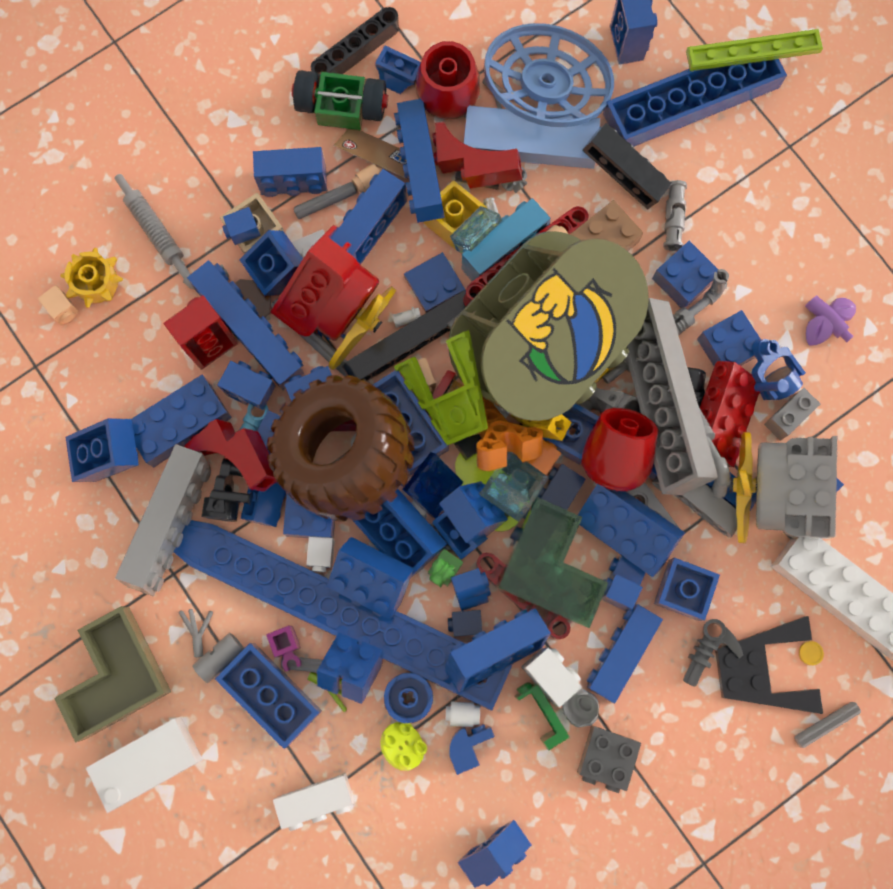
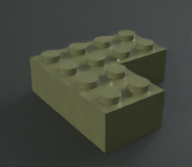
M120 606L78 629L98 674L58 695L54 699L74 741L79 742L90 738L171 693L130 607Z

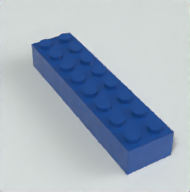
M779 59L695 71L687 69L607 101L603 115L607 124L613 127L624 140L634 147L777 90L782 85L787 74Z

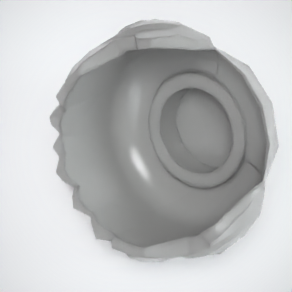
M581 688L562 705L563 714L566 715V719L569 720L570 724L578 728L590 726L598 718L599 702L594 694Z

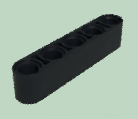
M393 7L381 9L317 57L311 63V71L317 74L320 71L336 74L347 72L397 34L399 31L397 10Z

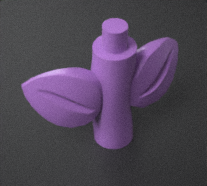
M816 295L805 305L816 316L806 326V340L809 346L825 342L831 337L832 333L837 339L841 337L846 343L854 337L848 331L850 327L845 323V321L851 320L856 313V305L851 300L837 298L829 306Z

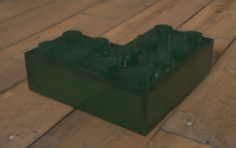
M537 497L531 504L496 588L579 626L590 628L608 582L564 563L582 517Z

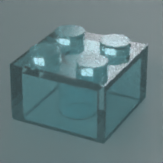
M508 452L507 467L496 469L479 495L519 522L531 507L549 477L528 462H522L515 453Z

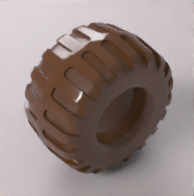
M339 375L327 376L325 382L317 379L309 383L308 389L304 391L302 389L297 390L293 394L295 398L289 404L284 403L279 411L282 414L278 420H273L271 425L273 436L268 437L267 449L271 452L268 455V463L273 470V476L277 483L299 506L325 519L330 518L334 521L345 522L350 518L355 521L364 519L367 512L376 514L381 511V505L388 500L391 503L398 496L395 493L400 485L405 486L409 478L406 471L407 469H412L414 457L411 454L414 450V440L410 434L411 429L397 405L390 397L366 380L361 381L354 376L346 375L344 378H341ZM349 420H354L356 438L351 449L344 457L331 464L319 465L313 463L316 451L324 438L339 425Z

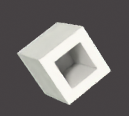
M309 537L306 565L312 567V571L326 572L327 568H333L335 540L333 538Z

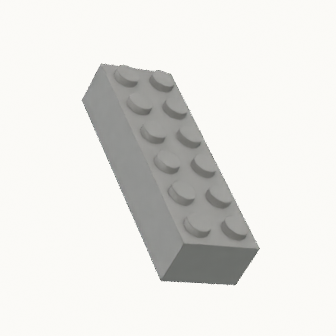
M175 444L115 577L126 587L153 597L162 588L164 582L162 577L165 570H168L172 565L174 558L172 554L175 547L180 546L183 539L182 531L185 525H189L193 515L191 512L193 506L200 501L202 496L201 488L211 475V467L202 453Z

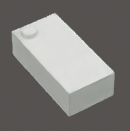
M181 716L170 720L86 767V770L106 812L109 813L203 759Z

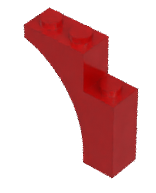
M444 122L435 123L436 132L432 134L437 152L433 153L435 165H439L442 174L461 171L462 180L467 182L469 189L523 180L521 158L517 148L503 151L476 149L455 138Z
M215 419L209 422L205 429L199 434L194 435L184 445L185 448L202 453L203 456L221 454L226 457L241 472L249 489L266 491L277 482L273 476V470L268 463L269 452L258 431L243 428L235 432L230 422Z

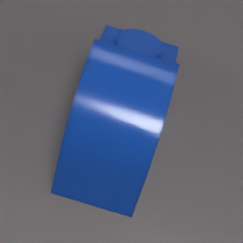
M479 725L471 729L472 734L470 735L467 734L465 727H461L453 735L449 752L457 775L480 766L473 746L495 737L491 726Z

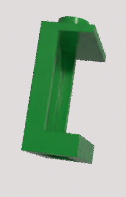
M527 682L516 689L518 693L514 696L518 701L532 694L553 729L540 737L548 751L570 738L538 684Z

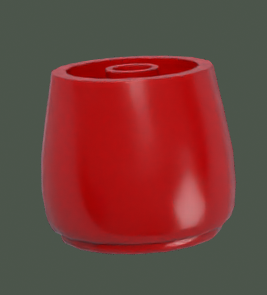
M442 41L434 44L424 53L416 76V93L418 99L423 101L425 110L432 116L440 119H456L467 114V108L475 106L479 97L480 76L471 51L460 43Z
M610 408L603 411L592 428L583 449L581 463L587 476L595 483L615 491H630L644 484L648 480L654 464L658 436L656 424L647 416L625 408Z

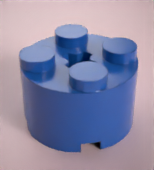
M412 672L402 673L394 677L386 686L384 704L389 715L398 722H417L423 719L432 707V687L425 678ZM412 691L414 693L413 698L416 700L406 704L404 702L405 697L402 695Z

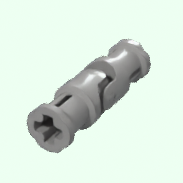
M682 180L670 181L672 184L668 188L669 199L666 201V223L664 224L666 242L663 243V247L669 251H678L684 245L682 243V232L685 230L686 201L684 197L687 183Z

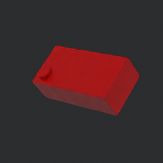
M204 295L190 300L184 309L163 323L178 345L200 370L238 345Z

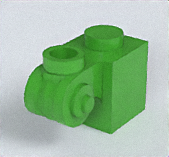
M443 549L428 571L430 575L429 580L440 588L443 584L448 587L452 581L451 577L457 574L463 565V561Z

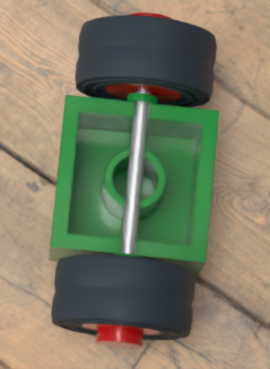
M304 70L297 71L291 92L295 111L315 112L318 125L361 130L363 119L382 121L389 95L386 94L385 80L321 72L319 82L316 72Z

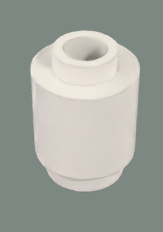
M451 701V706H446L445 721H450V726L473 727V725H479L480 705H474V702Z

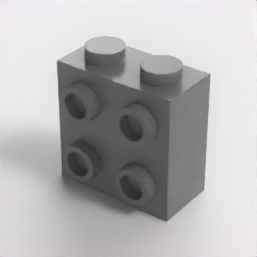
M591 725L577 773L582 776L581 780L593 785H596L597 781L606 784L605 789L615 793H619L620 789L627 791L642 743Z

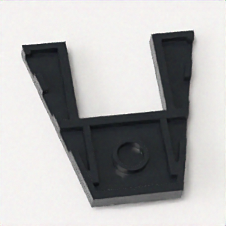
M803 616L767 631L738 640L743 652V656L740 659L727 645L719 647L717 651L715 650L721 698L823 714L820 689L776 693L771 691L765 645L812 640L809 616Z

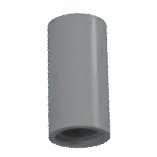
M229 632L213 646V651L209 650L192 667L203 681L209 683L243 651L244 647Z

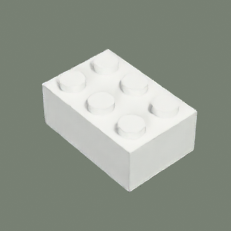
M542 648L521 667L533 682L539 685L550 702L560 708L582 688L578 683L581 678L572 668H567L562 664L565 659L555 648Z

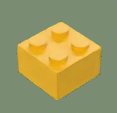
M453 180L440 192L444 218L424 221L423 223L456 250L486 222L487 207Z

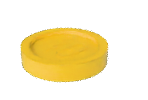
M807 641L799 648V657L803 663L817 665L823 660L824 651L817 642Z

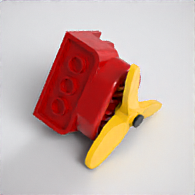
M334 224L308 250L270 311L271 314L301 336H310L317 329L332 341H337L352 321L356 319V323L347 333L328 364V367L332 370L342 363L368 330H374L373 333L377 331L383 323L378 317L396 292V289L390 286L381 295L378 293L366 309L363 307L379 285V279L347 252L352 244L346 242L341 247L330 239L337 229Z

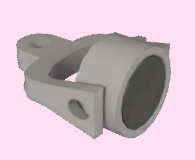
M596 388L594 394L588 400L579 404L589 411L593 408L600 413L610 408H625L641 414L637 397L620 391Z

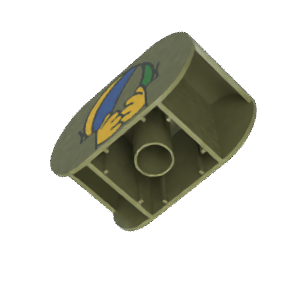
M557 231L543 232L527 240L455 319L450 330L449 339L469 330L483 398L522 419L547 420L568 411L574 404H580L588 400L597 388L595 381L607 368L610 369L618 366L629 353L627 346L639 333L648 309L646 277L637 260L626 249L616 243L602 239L580 240L573 235ZM449 350V357H450V360H451V364H452V366H453V369L455 370V372H456L457 376L459 377V379L462 381V379H461V377H460V374H459V372H458V369H457V367H456V365H455V362H454V360H453V358H452V355H451V353H450V350Z

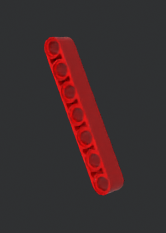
M575 206L537 234L546 232L553 225L562 226L568 234H571L588 220V211L584 207ZM520 247L469 283L463 297L465 306L474 299L470 294H478L487 285V281H490Z

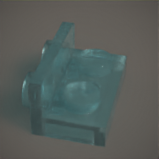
M480 206L450 238L458 252L462 253L464 248L472 251L503 220L499 213Z

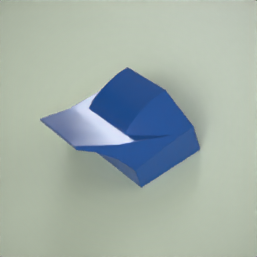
M385 45L375 62V67L379 72V78L386 81V88L401 94L406 88L415 84L421 62Z

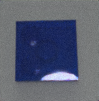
M430 452L402 490L428 515L436 519L443 510L439 503L461 486L463 481L435 453Z

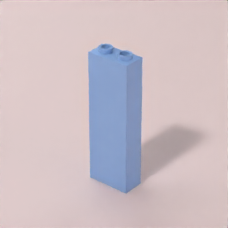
M469 106L467 108L464 144L487 151H503L517 148L521 162L594 169L596 163L582 149L601 128L600 118H594L578 126L549 127L527 121L513 114L508 109ZM525 111V112H527V113H529V114H532V115H535V116H536L535 113H532V112H530V111ZM572 115L562 117L545 116V118L553 120L577 119Z

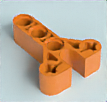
M483 398L488 429L478 433L482 440L477 442V467L483 471L507 467V452L515 453L522 462L539 458L543 453V431L537 427H525L508 422L492 402Z

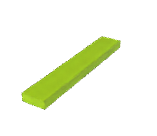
M819 29L690 46L686 49L689 70L695 71L818 54L822 52L823 46Z

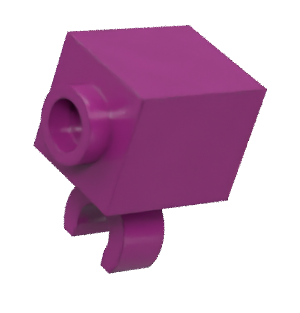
M288 625L266 634L274 657L283 656L282 667L285 672L290 671L288 662L292 659L296 661L297 667L302 666L300 657L294 654V651L301 649L293 626Z

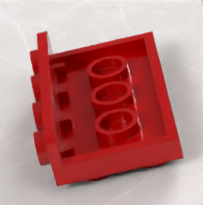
M717 361L700 409L715 433V438L712 442L721 457L725 458L728 467L734 468L740 453L742 434L747 432L760 391H755L754 389L756 382L752 374L739 364L729 361Z

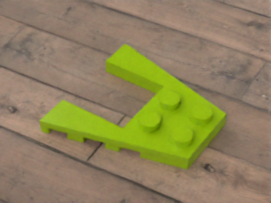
M469 330L446 340L463 381V387L434 399L416 357L409 358L394 366V369L400 371L405 378L404 383L409 391L413 390L420 400L418 404L422 410L426 409L433 419L431 423L447 446L488 429Z

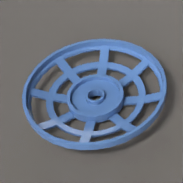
M531 23L512 27L502 32L493 40L484 60L485 80L494 97L513 114L539 125L571 127L587 123L598 117L605 110L606 102L611 100L614 90L613 71L601 50L582 35L556 25ZM545 35L550 36L551 41L549 47L534 46L524 48L519 37ZM559 40H566L578 46L589 57L579 62L571 55L557 50ZM511 41L516 52L506 60L504 66L492 60L497 50L505 43ZM546 54L547 59L532 61L529 55ZM556 57L566 61L573 67L567 69L564 65L555 61ZM518 59H521L525 64L522 73L510 69ZM594 63L598 65L602 72L605 88H592L591 78L586 69ZM490 67L502 73V81L507 93H500L494 85L490 76ZM580 74L585 88L574 87L573 76ZM508 77L520 81L522 89L513 91ZM570 94L583 96L581 101L574 107L566 100ZM529 96L538 102L537 108L526 104L520 98ZM590 96H604L603 102L596 111L589 115L579 111L587 104ZM514 100L518 105H520L524 109L532 113H535L536 116L519 109L509 101ZM547 104H559L564 111H546ZM572 115L577 119L553 120L547 119L545 116L562 117Z

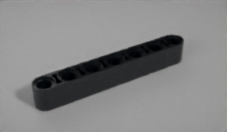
M466 290L351 358L342 368L348 376L357 377L361 381H369L451 330L447 323L466 307L463 303ZM475 293L470 294L472 298H475L477 295Z

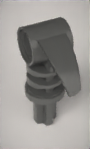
M711 619L704 624L702 630L703 638L697 639L700 643L698 647L694 646L696 650L695 655L689 654L688 656L692 661L683 681L691 686H697L705 667L711 668L712 664L708 660L710 657L714 658L712 652L713 650L717 651L720 644H726L739 659L743 656L741 646L736 637L718 619ZM710 624H717L720 627L721 634L718 637H712L708 634L707 628Z

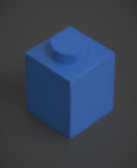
M249 207L223 216L226 224L222 226L227 239L231 238L235 245L261 236Z

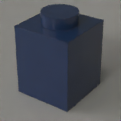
M481 610L452 612V617L447 618L448 632H453L454 637L476 635L482 632Z

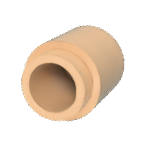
M372 163L355 174L351 181L359 194L367 191L372 177L375 174L379 175L382 167Z

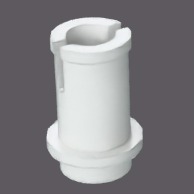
M413 306L411 310L392 314L395 327L408 325L421 317L419 307L414 308Z

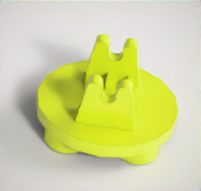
M395 722L387 726L381 735V751L386 761L392 767L401 771H410L419 766L424 754L427 752V745L422 740L420 734L412 727L411 723Z

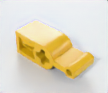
M511 414L523 426L537 427L543 431V437L560 441L564 439L572 423L562 414L547 420H526Z

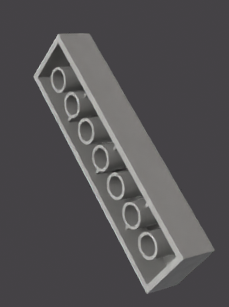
M648 298V309L644 323L637 336L627 346L629 349L627 361L641 414L652 420L658 428L654 464L662 494L684 495L717 479L718 475L669 301Z

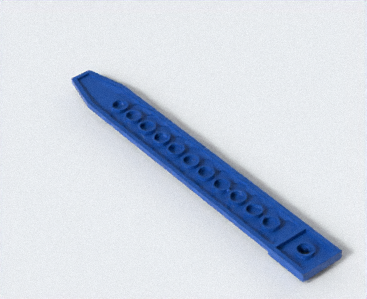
M191 520L189 525H185L182 531V542L179 547H175L174 553L190 567L334 636L342 633L359 640L358 645L365 642L383 649L384 660L409 672L418 674L426 680L490 711L493 710L512 665L486 678V683L475 684L459 693L445 669V665L451 648L462 641L398 611L389 620L326 587L328 578L214 524Z

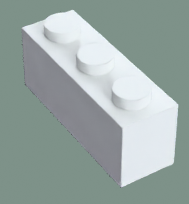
M346 773L273 799L281 830L289 828V831L303 827V822L311 819L313 823L322 821L327 818L326 814L336 811V815L351 810L350 806L355 802Z

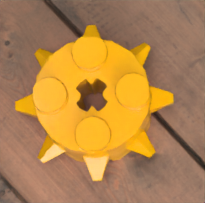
M94 248L92 252L79 253L80 256L72 254V262L69 261L65 273L60 274V277L64 278L69 285L65 296L68 299L79 296L84 300L86 308H89L91 303L111 301L116 292L118 282L123 281V278L119 277L114 269L118 259L115 256L107 259L103 258L98 253L97 248Z

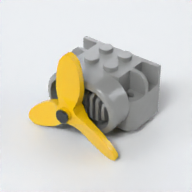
M743 432L740 443L737 478L732 480L730 477L731 482L729 485V492H732V490L737 492L736 515L739 543L746 544L752 493H756V491V527L758 529L783 531L784 534L790 537L822 539L836 537L838 436H832L831 438H792L786 443H760L758 445L756 481V478H752L751 433Z

